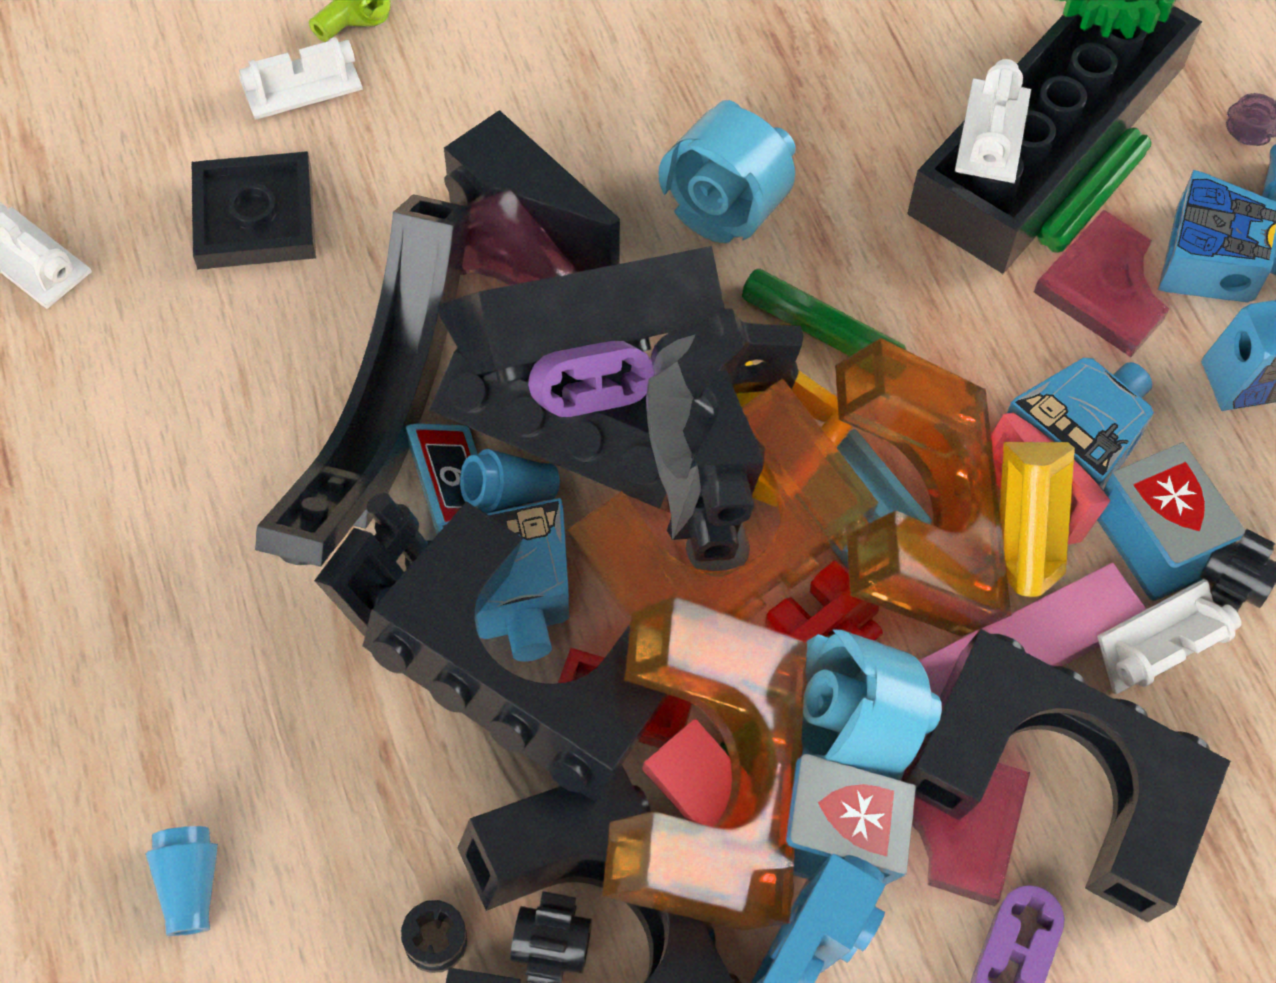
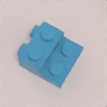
M833 853L804 883L750 983H815L820 972L825 971L839 959L848 963L857 949L864 951L875 936L885 915L884 911L875 906L886 886L883 883L885 879L884 874L877 867L859 857L846 855L843 859Z

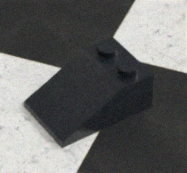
M500 110L444 147L447 173L444 177V182L449 192L450 203L471 207L467 243L473 241L491 258L549 277L620 263V218Z

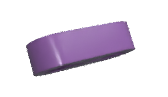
M608 341L556 351L543 356L535 363L529 376L528 386L531 396L543 408L559 417H573L626 406L640 401L647 393L648 380L654 376V369L651 359L645 352L624 341ZM622 360L632 365L631 372L622 374L621 385L607 377H602L603 375L621 371ZM562 372L575 379L583 380L563 386L562 397L551 391V386L561 382Z
M1032 885L1018 887L1008 893L994 915L973 972L971 983H993L988 980V977L997 979L1006 968L1009 960L1019 964L1013 983H1045L1063 932L1065 919L1062 907L1054 895L1043 888ZM1028 906L1038 911L1036 922L1046 928V930L1037 929L1028 940L1026 947L1015 943L1021 928V920L1011 915V913L1020 915Z

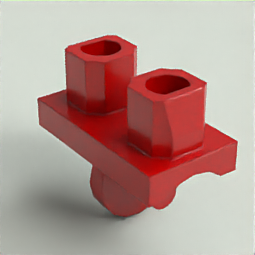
M834 560L818 572L811 581L809 592L824 606L811 617L792 597L783 599L766 614L764 628L776 646L781 650L779 668L784 674L799 649L809 639L818 634L829 637L835 634L833 630H844L873 641L883 635L881 627L871 618L879 612L876 595L884 589L885 582L872 570L859 579L853 572L837 560Z

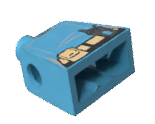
M1082 358L1017 396L1010 403L1007 413H1015L1054 442H1069L1075 448L1074 460L1104 490L1112 472L1120 469L1136 447L1154 414L1151 405L1142 399L1152 389L1153 384L1147 371L1136 363L1127 362L1114 374H1111L1094 359Z
M561 498L486 513L521 536L523 540L510 575L475 616L476 629L479 637L484 639L508 635L513 658L517 661H533L548 655L552 650L547 626L562 623L569 619L565 528ZM448 522L439 523L440 531Z

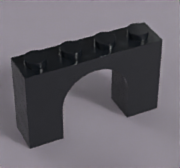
M466 501L372 609L362 647L370 651L374 659L385 669L393 673H403L430 691L434 700L443 708L451 712L462 713L488 730L491 737L503 748L511 752H521L549 772L552 779L561 787L571 792L582 793L596 803L678 684L696 651L637 613L599 666L579 679L565 683H540L524 679L506 670L492 658L482 644L476 629L475 616L510 575L523 538Z
M980 629L961 651L940 696L942 707L940 720L936 728L925 735L918 753L906 768L901 781L916 785L915 797L960 821L981 802L1010 736L1027 730H1048L1068 736L1084 746L1099 762L1108 778L1113 798L1111 823L1085 889L1147 923L1176 908L1231 761L1211 751L1209 745L1198 736L1187 732L1173 731L1149 718L1147 712L1139 705L1125 699H1113L1086 684L1085 679L1077 672L1062 666H1051L1026 653L1024 647L1013 638L1002 634H991Z
M623 765L618 769L596 803L582 793L571 792L559 786L469 819L457 849L486 911L557 884L569 882L592 884L618 896L633 910L646 933L650 951L649 970L644 983H742L735 974L728 972L715 947L716 938L711 921L703 910L695 908L683 884V872L677 855L669 846L663 845L651 822V809L648 799L639 786L632 785Z

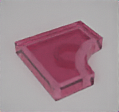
M510 190L467 206L471 207L461 275L481 274L496 278L510 286L578 272Z
M1105 210L1092 221L1038 279L1034 289L1035 294L1130 357L1137 352L1164 321L1169 311V308L1152 293L1144 277V257L1152 240Z
M998 763L981 802L960 821L915 797L912 826L919 832L929 858L927 885L996 907L1001 898L1030 772Z

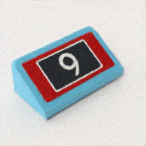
M420 423L407 425L406 432L409 448L438 535L440 532L439 523L449 522L465 504L460 487L462 466L469 456L478 455L468 426Z

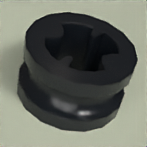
M440 900L425 901L416 905L405 916L401 926V941L408 959L413 965L428 973H440L447 971L449 967H455L463 958L467 948V930L460 912L451 904ZM430 921H435L437 929H440L442 922H446L451 926L446 932L449 946L438 953L434 952L432 945L428 946L427 952L421 951L417 947L423 941L420 928Z

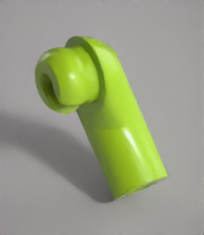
M333 0L309 19V26L318 39L327 42L345 27H375L385 22L389 16L391 2L390 0Z

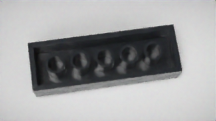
M1174 6L1166 22L1157 20L1153 32L1148 34L1139 26H1136L1133 37L1126 39L1121 29H1113L1108 38L1102 37L1101 26L1093 24L1090 28L1083 30L1080 28L1082 16L1079 14L1070 17L1062 15L1017 63L1019 70L1023 74L1021 87L1031 89L1015 182L1010 183L955 172L964 126L963 121L917 170L907 214L1004 274L1040 233L1045 221L1121 134L1136 123L1184 68L1202 24L1201 20Z

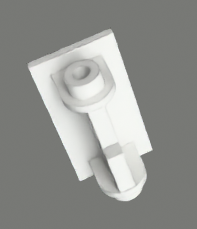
M333 37L328 42L299 49L301 59L291 61L288 53L254 61V59L248 61L249 67L239 69V78L254 119L257 120L363 90L352 63L355 62L349 40L338 42L337 38Z
M1009 59L998 61L995 66L989 69L986 80L973 78L955 172L1010 183L1015 182L1031 89L1021 87L1023 74L1014 61Z
M0 202V272L48 309L92 272L91 268L13 207L7 209Z
M1203 579L1101 633L1097 638L1112 692L1118 694L1135 684L1146 687L1153 683L1155 676L1186 660V656L1193 652L1199 653L1218 642L1227 643L1235 637V630L1241 627V619L1237 611L1228 604L1222 607L1214 604L1209 583Z

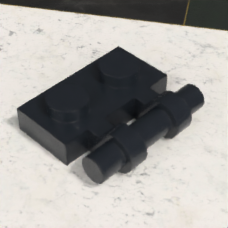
M384 492L373 496L366 507L367 512L375 520L374 528L376 534L373 535L370 532L353 528L314 580L364 637L372 609L405 573L396 562L403 553L405 556L404 564L407 570L431 543V540H425L418 531V519L404 504H396L390 495Z

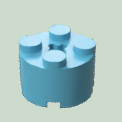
M723 100L703 114L664 155L659 165V184L664 195L669 190L679 204L674 210L675 214L691 230L706 239L718 243H729L734 237H743V241L753 235L790 193L795 180V166L792 156L796 151V146L792 137L785 130L777 127L773 128L764 119L741 108L733 101Z
M833 630L835 634L829 637L818 634L809 639L794 656L781 685L779 697L789 699L787 721L777 718V733L784 752L795 763L804 754H810L900 781L904 770L918 753L925 735L936 728L941 717V700L937 694L931 692L929 679L924 667L916 657L908 652L844 630Z

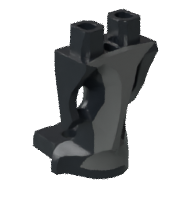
M733 308L720 309L711 318L671 331L654 345L651 361L655 376L649 378L647 385V421L658 473L669 501L671 519L667 532L672 540L690 539L696 561H721L735 558L739 547L737 535L742 522L749 520L753 511L752 494L764 467L765 447L755 437L736 393L792 390L799 374L795 361L803 343L804 335L801 326L743 322ZM753 360L763 361L756 365H745L747 362Z

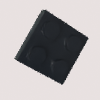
M308 151L191 162L193 258L197 270L316 259L312 173Z

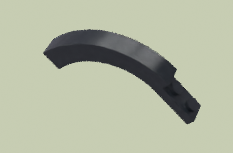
M412 194L393 211L381 294L369 341L354 386L333 432L319 455L257 525L256 551L280 556L285 562L294 565L311 564L321 567L352 526L366 529L373 518L366 509L367 503L378 493H389L409 451L406 426L420 423L434 382L448 333L440 319L437 305L456 299L468 235L471 207Z

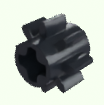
M1246 529L1240 541L1213 551L1199 576L1214 584L1210 590L1213 602L1220 606L1228 604L1237 612L1243 601L1261 608L1276 584V561L1270 559L1275 543Z
M542 891L540 906H537V908L520 906L514 928L510 960L527 964V983H562L563 975L566 971L583 974L590 942L592 918L575 915L577 905H575L576 897Z

